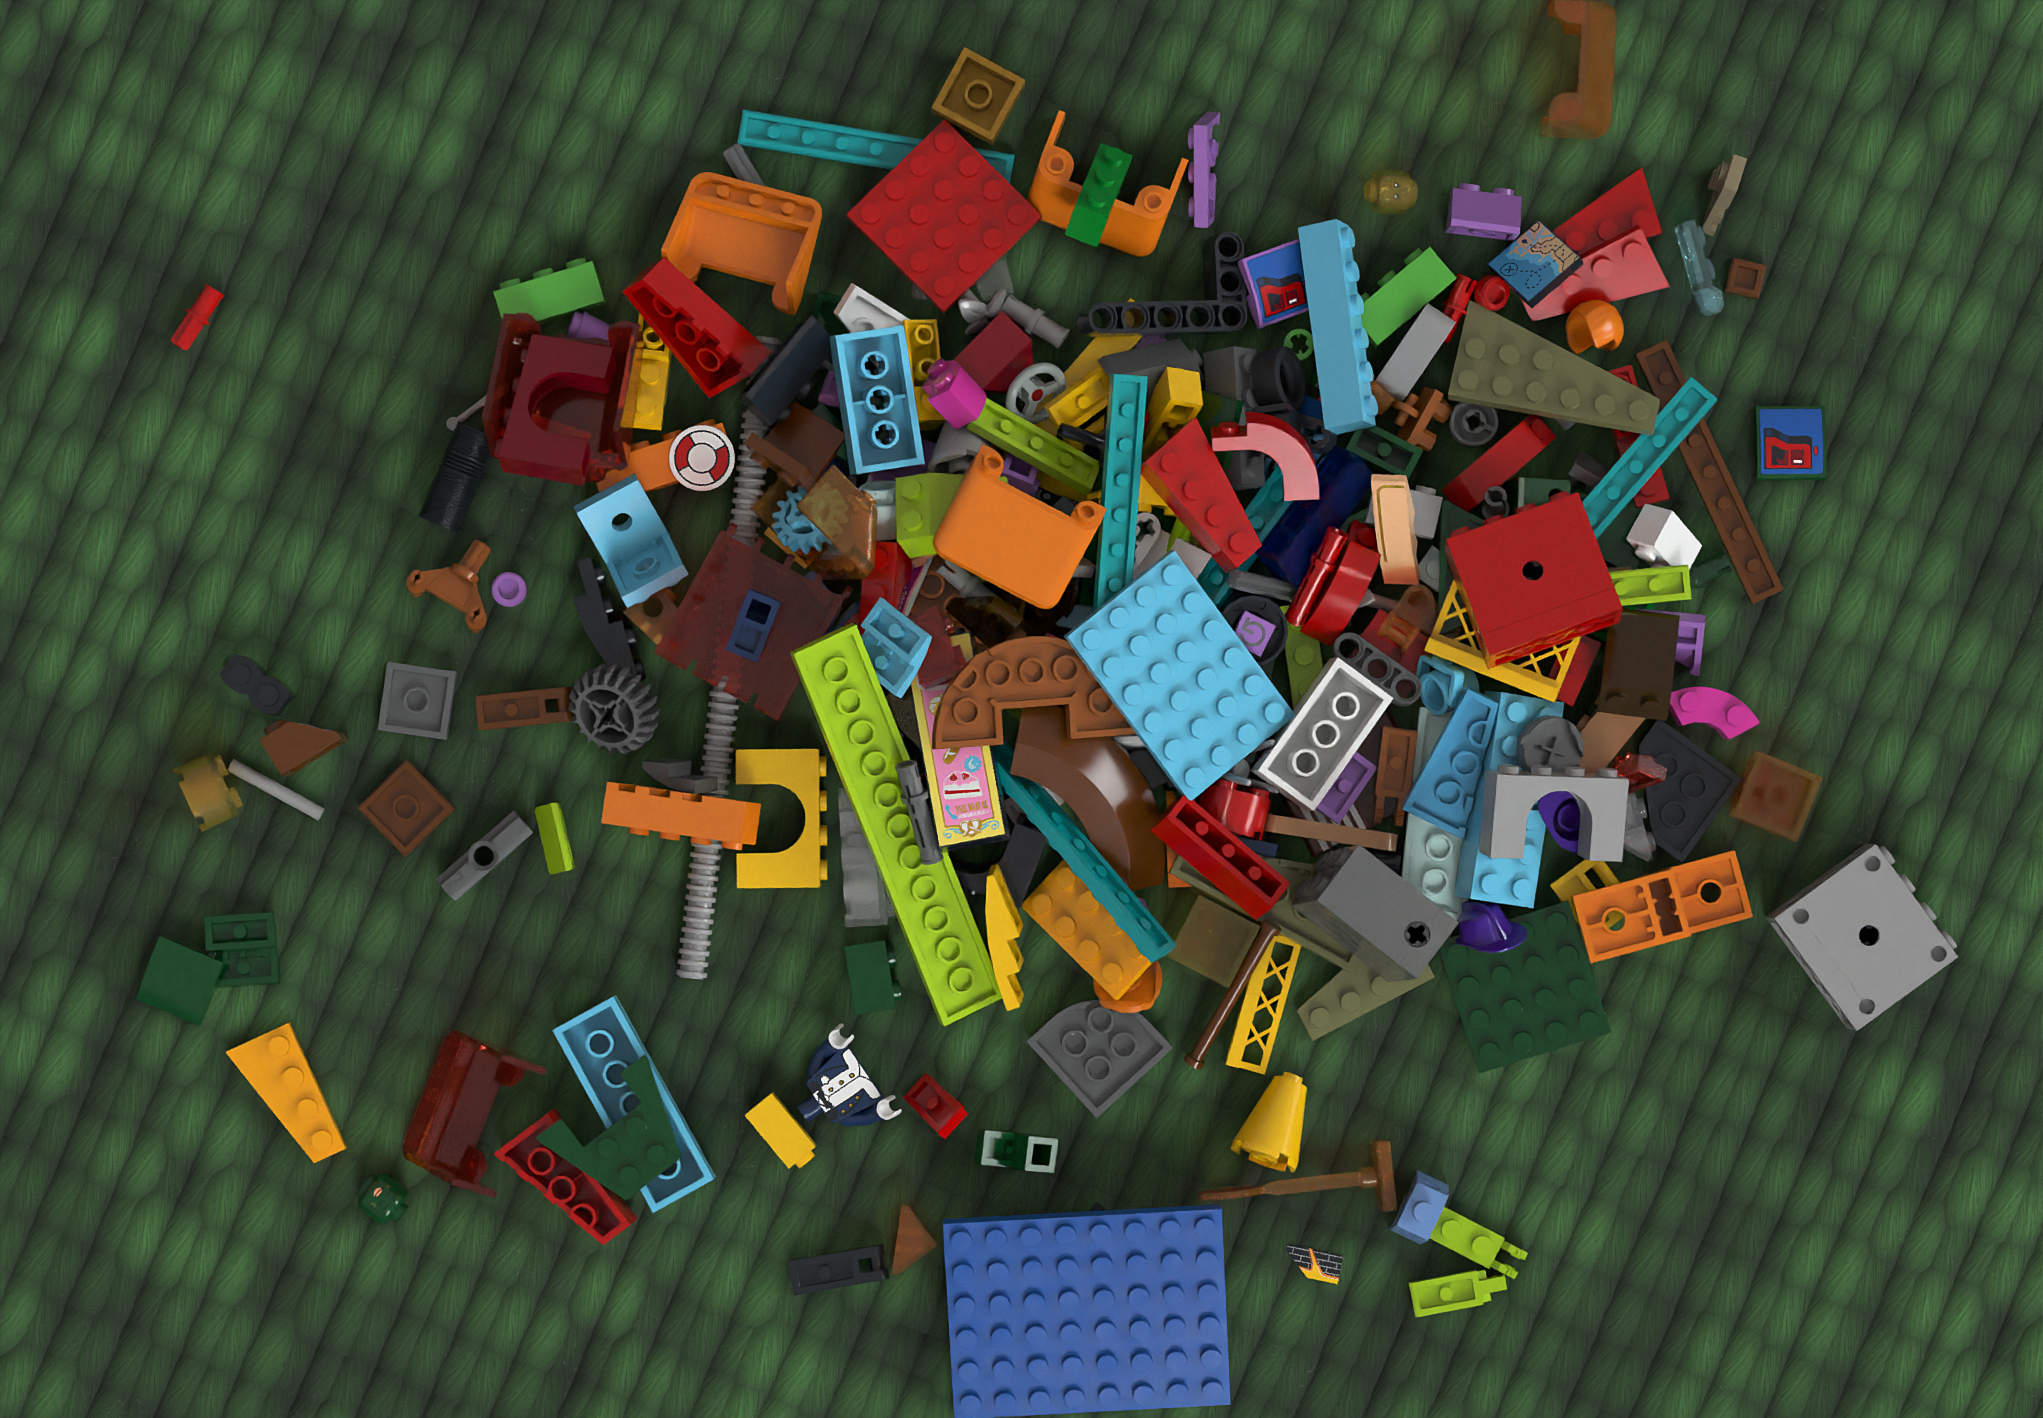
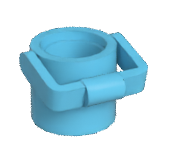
M1433 654L1419 657L1416 677L1422 685L1420 697L1425 707L1432 714L1441 716L1453 711L1466 686L1479 692L1478 680L1473 670ZM1430 666L1436 670L1430 672Z

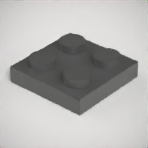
M387 662L378 730L447 740L457 672Z

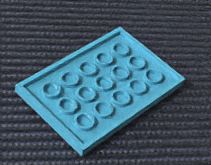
M1175 550L1167 552L1064 635L1065 639L1180 794H1184L1188 800L1192 801L1289 722L1295 715Z

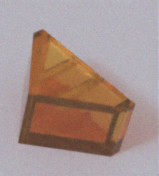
M902 1203L892 1267V1274L897 1275L938 1246L937 1240L909 1203Z

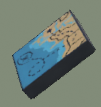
M1538 220L1487 265L1492 273L1500 277L1516 295L1533 308L1584 263L1577 253Z

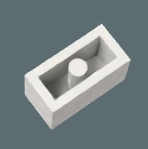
M1649 504L1644 505L1626 538L1636 549L1635 554L1645 560L1651 568L1688 564L1690 569L1702 547L1700 542L1672 510Z

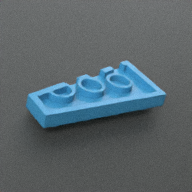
M1466 686L1401 805L1403 810L1464 839L1469 812L1472 809L1485 750L1488 747L1499 705L1496 700Z

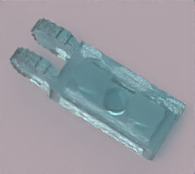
M1695 219L1683 222L1674 229L1691 289L1694 293L1696 304L1699 306L1700 313L1706 315V317L1721 312L1725 304H1723L1724 300H1722V291L1714 287L1712 279H1715V271L1711 260H1706L1703 246L1706 245L1705 235L1701 226L1696 225Z

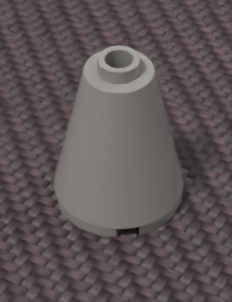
M945 420L930 458L927 473L964 475L981 445L985 444L991 448L990 441L966 428L967 424L955 429Z

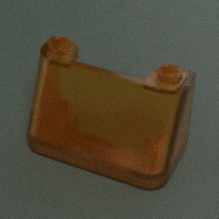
M1548 0L1547 17H1554L1561 23L1563 35H1580L1577 93H1561L1552 100L1548 117H1543L1541 120V136L1581 139L1600 138L1606 134L1612 122L1617 25L1616 11L1611 4L1604 0Z

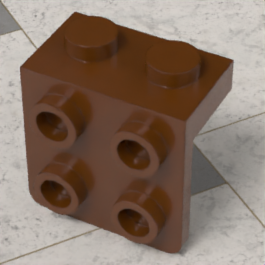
M792 403L789 405L793 408L790 414L781 424L776 423L765 439L752 432L744 444L752 454L749 458L759 467L765 470L770 467L777 472V477L787 485L794 487L796 484L809 492L835 457L845 437L841 430L800 404Z

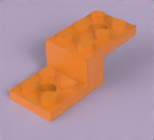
M1735 850L1633 877L1634 879L1571 896L1589 963L1690 937L1692 933L1753 917ZM1708 882L1716 884L1719 888L1718 898L1711 903L1704 901L1700 894L1701 888ZM1613 910L1619 911L1624 917L1623 926L1616 931L1610 930L1605 925L1606 915Z

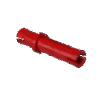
M1329 526L1317 551L1312 553L1309 569L1290 607L1285 613L1287 622L1292 625L1304 627L1330 572L1335 571L1338 555L1349 537L1341 529Z

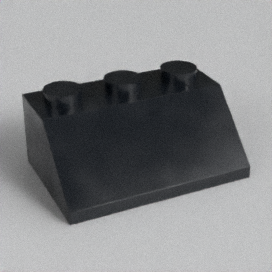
M813 316L802 319L736 400L767 426L772 425L775 421L781 424L793 409L789 406L790 402L796 395L802 398L815 383L811 377L818 368L824 371L832 363L833 359L829 340L831 336Z

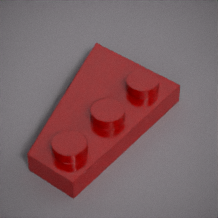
M1642 167L1552 232L1578 255L1589 251L1636 225L1640 226L1646 239L1662 234Z

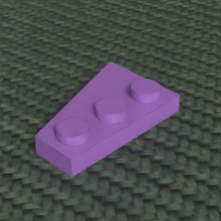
M1206 112L1193 125V128L1189 129L1188 134L1189 149H1194V162H1190L1188 171L1189 183H1194V196H1191L1189 199V216L1194 217V227L1208 228L1215 218L1217 179L1215 173H1210V167L1215 165L1216 156H1218L1219 143L1212 139V130L1214 125H1220V112Z

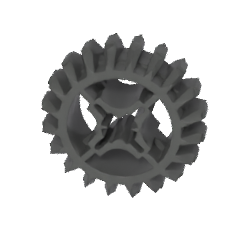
M603 663L596 668L588 669L583 676L576 680L574 688L569 695L572 701L567 709L574 713L570 722L578 723L580 726L577 734L585 733L588 736L587 744L594 741L597 743L598 751L604 750L607 747L611 755L618 751L624 755L631 750L640 749L645 742L650 740L658 726L659 720L656 717L661 709L654 705L658 696L650 695L648 692L651 684L643 685L640 682L642 674L634 677L631 675L630 667L624 668L621 671L617 663L609 667Z

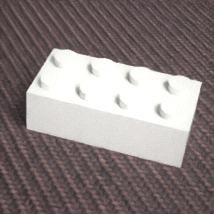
M1330 658L1294 708L1293 712L1295 715L1282 726L1273 738L1276 742L1275 745L1265 749L1251 769V772L1268 784L1279 788L1280 793L1303 810L1314 811L1391 703L1393 697L1340 658Z

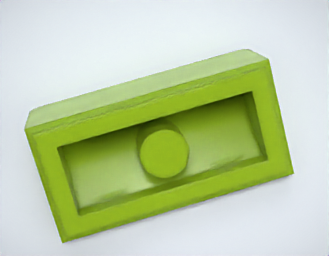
M555 802L536 807L535 814L549 873L556 874L574 870L575 865L561 804Z

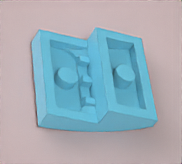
M880 597L860 625L865 629L861 638L879 683L895 696L902 698L926 656L932 636Z

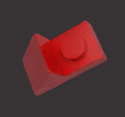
M925 1073L903 1097L944 1139L968 1115L964 1110V1106L928 1073Z

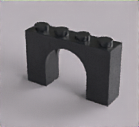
M923 775L921 779L923 788H927L926 776ZM928 797L927 802L931 810L930 799ZM1020 812L1011 834V840H1009L1005 850L996 858L987 862L973 863L957 857L951 851L947 853L962 889L972 895H986L988 872L991 865L998 863L1016 907L1021 908L1047 838L1035 824L1028 820L1026 814Z

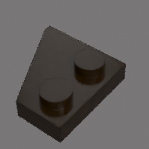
M998 595L954 598L945 608L987 647L1007 640L1023 621L1017 609L1011 603L1003 601Z

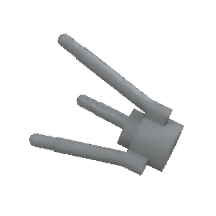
M1274 739L1264 741L1251 753L1274 746L1276 742ZM1244 758L1219 778L1273 793H1279L1280 791L1279 788L1249 778L1250 767Z

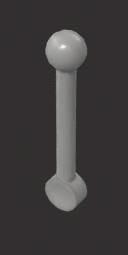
M503 382L496 383L494 390L457 418H449L447 420V427L455 431L454 428H456L455 425H457L458 421L463 422L497 395H504L507 392L506 384Z

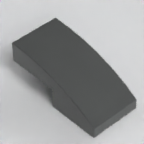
M661 758L642 761V768L650 776L675 790L691 794L718 791V777L691 774V760Z

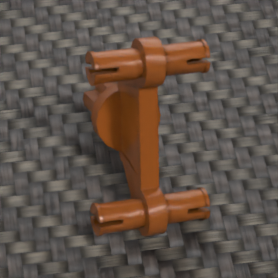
M475 540L459 564L453 563L451 567L421 572L420 570H414L407 577L406 588L410 595H414L413 597H420L425 591H428L466 614L465 623L469 631L473 630L472 633H478L485 627L487 616L478 592L477 582L479 578L476 574L487 559L491 549L482 541Z

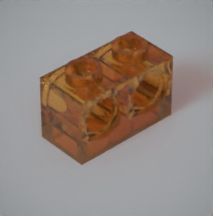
M665 587L652 594L646 601L628 607L623 613L673 661H676L702 635L703 631L698 626L703 621L689 608L683 612L674 603L678 597L668 587ZM651 598H658L663 604L662 613L654 618L648 617L644 610L646 602ZM676 622H683L688 628L687 637L680 642L673 641L669 635L670 627Z

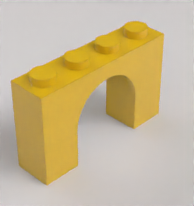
M820 749L736 750V784H777L784 786L798 796L803 804L806 818L802 835L790 848L778 853H737V888L821 887V880H828V861L821 860V846H827V825H821V811H827V790H820V777H827V756H820Z

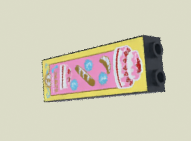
M965 628L949 629L944 631L945 636L931 639L926 656L910 684L938 849L942 853L1011 840L994 745L932 749L933 723L941 697L956 673L978 654L975 636L971 631L965 632Z

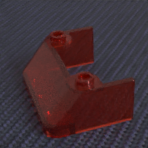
M457 1030L450 1032L443 1041L403 1143L405 1159L451 1185L495 1198L498 1191L480 1182L487 1166L484 1153L476 1149L500 1085L506 1087L516 1085L522 1079L525 1069L544 1075L547 1068L517 1053Z

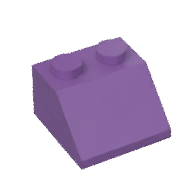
M1465 183L1459 184V189L1453 188L1451 190L1445 233L1514 241L1518 237L1521 226L1522 197L1514 196V190L1494 188L1493 193L1479 191L1480 186Z

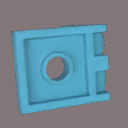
M635 473L574 506L578 517L604 559L627 608L636 603L646 601L652 594L665 587L677 584L682 578L689 575L667 529ZM620 513L629 515L628 520L621 525L612 523L613 518Z

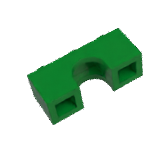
M1100 144L1073 209L1065 232L1066 236L1098 247L1133 155L1123 152L1118 148Z

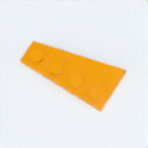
M290 1023L226 1051V1054L313 1163L347 1148Z

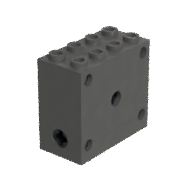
M1360 844L1343 849L1339 848L1335 851L1332 850L1329 854L1325 852L1313 867L1317 871L1315 875L1308 881L1304 879L1294 891L1293 896L1296 900L1291 905L1387 982L1417 979L1459 923Z

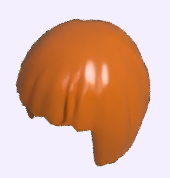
M1590 300L1579 304L1571 311L1567 318L1566 334L1568 345L1576 355L1592 346L1598 349L1602 348L1605 351L1616 349L1624 335L1623 321L1617 309L1602 300Z

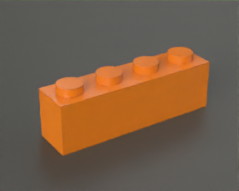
M714 419L695 425L714 427L727 436L724 424H716ZM682 430L662 435L663 442L650 445L649 440L629 446L631 452L617 456L616 451L597 456L598 463L591 464V469L599 492L634 473L645 493L679 483L670 468L669 453L674 440Z

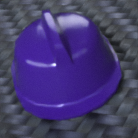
M1554 791L1544 795L1538 800V810L1550 834L1562 848L1571 852H1578L1580 811L1576 800L1568 791Z
M1473 901L1462 903V913L1458 917L1460 937L1455 939L1456 944L1481 952L1496 953L1510 950L1525 941L1527 937L1526 928L1518 923L1509 921L1498 904L1494 902L1480 903Z

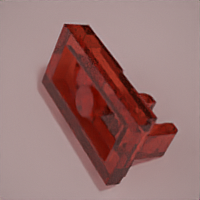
M1627 752L1625 758L1620 755L1616 756L1613 766L1609 767L1617 769V774L1629 779L1628 794L1664 782L1668 768L1655 763L1656 760L1648 755H1635L1631 752Z

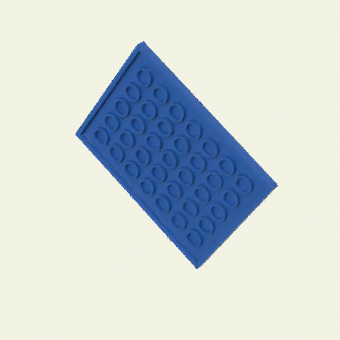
M1221 1204L943 1219L954 1418H992L1231 1405Z

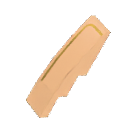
M1372 474L1373 513L1384 584L1419 585L1420 570L1416 557L1418 542L1413 525L1415 510L1407 476Z

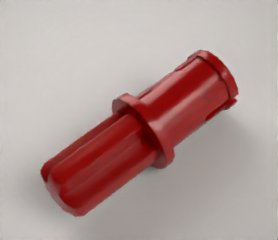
M1459 273L1446 302L1442 301L1441 303L1444 305L1441 312L1456 322L1444 340L1447 343L1451 341L1462 314L1467 313L1465 308L1478 283Z
M205 284L204 289L190 310L188 308L185 309L187 314L171 337L172 343L183 350H188L203 326L210 324L207 320L224 295L208 284Z

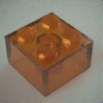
M1760 751L1752 752L1743 773V779L1739 783L1726 816L1786 841L1797 842L1823 777Z

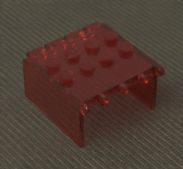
M731 522L726 532L720 531L654 654L665 658L684 670H687L692 660L695 659L698 663L692 673L693 675L715 687L718 686L723 675L728 677L729 679L723 688L724 692L746 704L754 692L759 694L753 708L781 722L802 685L790 652L829 634L854 588L847 585L842 595H837L820 586L826 576L825 572L820 570L814 582L790 569L796 556L789 554L782 565L760 553L765 539L759 537L754 547L751 548L732 538L737 531L738 525ZM749 587L782 600L758 663L725 650Z

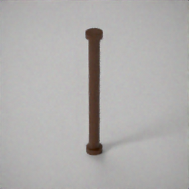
M1267 919L1262 921L1260 925L1262 930L1194 1049L1184 1057V1061L1191 1067L1198 1070L1203 1068L1205 1064L1204 1057L1273 937L1280 934L1282 929L1276 923Z

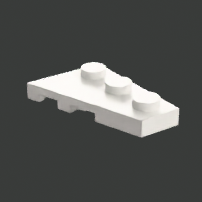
M853 283L850 284L833 312L849 333L902 326L903 320H910ZM873 362V364L878 369V362Z

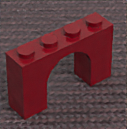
M532 334L529 346H524L522 350L521 366H523L521 376H516L513 382L512 407H507L505 411L504 427H506L504 437L498 438L495 447V457L499 458L503 472L584 486L592 457L588 439L544 431L533 422L532 416L538 402L545 395L557 389L576 388L609 394L617 365L613 348Z

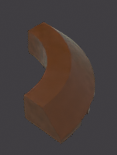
M1062 705L1022 708L1010 774L1037 782L1062 798L1083 823L1091 844L1131 891L1162 884L1165 869V843L1150 831L1161 817V813L1158 810L1148 780L1129 758L1128 752L1113 737L1111 739L1108 736L1067 739L1065 707Z

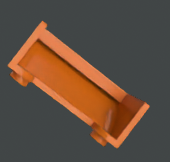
M703 172L696 175L689 184L662 246V258L665 257L693 283L697 280L701 268L704 267L775 286L772 292L774 307L783 313L796 315L810 268L822 219V209L820 204L812 198L711 172Z
M982 444L967 467L934 535L933 547L942 558L1042 609L1052 608L1062 597L1107 508L1092 501H1083L1076 505L1070 516L999 480L1004 468V461L996 450Z

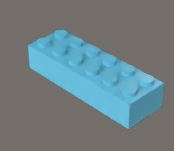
M1485 691L1484 695L1496 700L1499 705L1488 747L1485 750L1472 809L1469 812L1466 823L1465 836L1462 839L1454 896L1533 908L1546 828L1538 810V801L1531 808L1527 818L1524 859L1490 858L1480 853L1486 769L1498 770V764L1519 766L1516 750L1518 738L1524 727L1535 718L1545 715L1562 717L1564 702L1556 701L1553 703L1540 698Z
M616 995L552 1030L606 1129L641 1103L620 1073L644 1054L647 1056L682 1156L681 1159L640 1189L653 1213L715 1179V1173Z

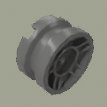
M1461 402L1454 407L1449 416L1448 427L1450 434L1462 446L1471 448L1482 446L1492 439L1497 431V412L1493 407ZM1471 416L1478 418L1480 422L1479 427L1473 430L1469 429L1468 422H1466Z

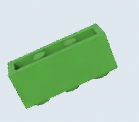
M1431 247L1424 252L1417 248L1403 260L1407 266L1402 271L1396 274L1391 270L1377 282L1380 286L1377 292L1371 297L1367 292L1361 296L1364 304V313L1361 315L1362 327L1366 330L1368 340L1375 348L1456 280L1454 274Z
M580 258L566 263L567 269L553 273L552 268L533 273L534 279L520 283V279L517 278L499 284L501 289L493 291L505 331L511 334L572 315L575 311L582 312L607 304L594 262L586 263L585 258Z

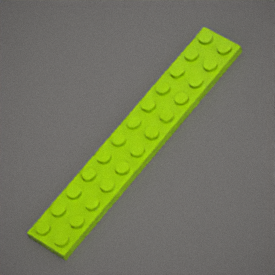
M850 623L791 651V657L939 1023L946 1026L1001 999L1002 995L995 978L993 965L948 853H942L944 858L935 864L923 865L921 862L910 816L906 805L902 804L900 796L903 793L897 771L895 770V766L898 763L910 760L857 625Z

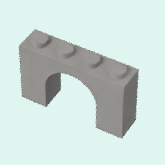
M1498 764V770L1486 769L1479 852L1490 858L1524 859L1526 824L1531 808L1541 797L1548 793L1568 791L1576 800L1580 811L1577 855L1589 861L1622 862L1629 779L1617 774V769L1598 767L1596 773H1585V768L1565 766L1564 772H1552V767L1544 765H1531V771L1519 770V766L1512 764Z

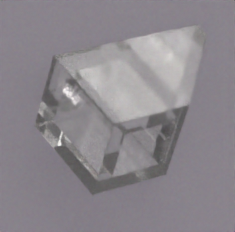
M1635 792L1628 793L1623 850L1642 861L1653 860L1651 852L1656 851L1655 840L1651 831H1645L1642 820L1647 817L1646 808L1642 797L1636 799Z

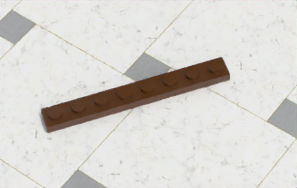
M1667 340L1634 355L1653 396L1660 399V411L1664 409L1687 382ZM1702 418L1677 448L1752 605L1784 589L1704 418Z

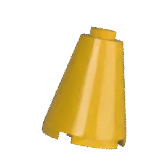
M1283 1072L1282 1076H1274L1233 1139L1232 1151L1240 1155L1241 1149L1250 1153L1248 1160L1284 1172L1286 1166H1288L1291 1172H1295L1299 1160L1307 1087L1301 1084L1303 1081L1301 1077L1288 1072Z

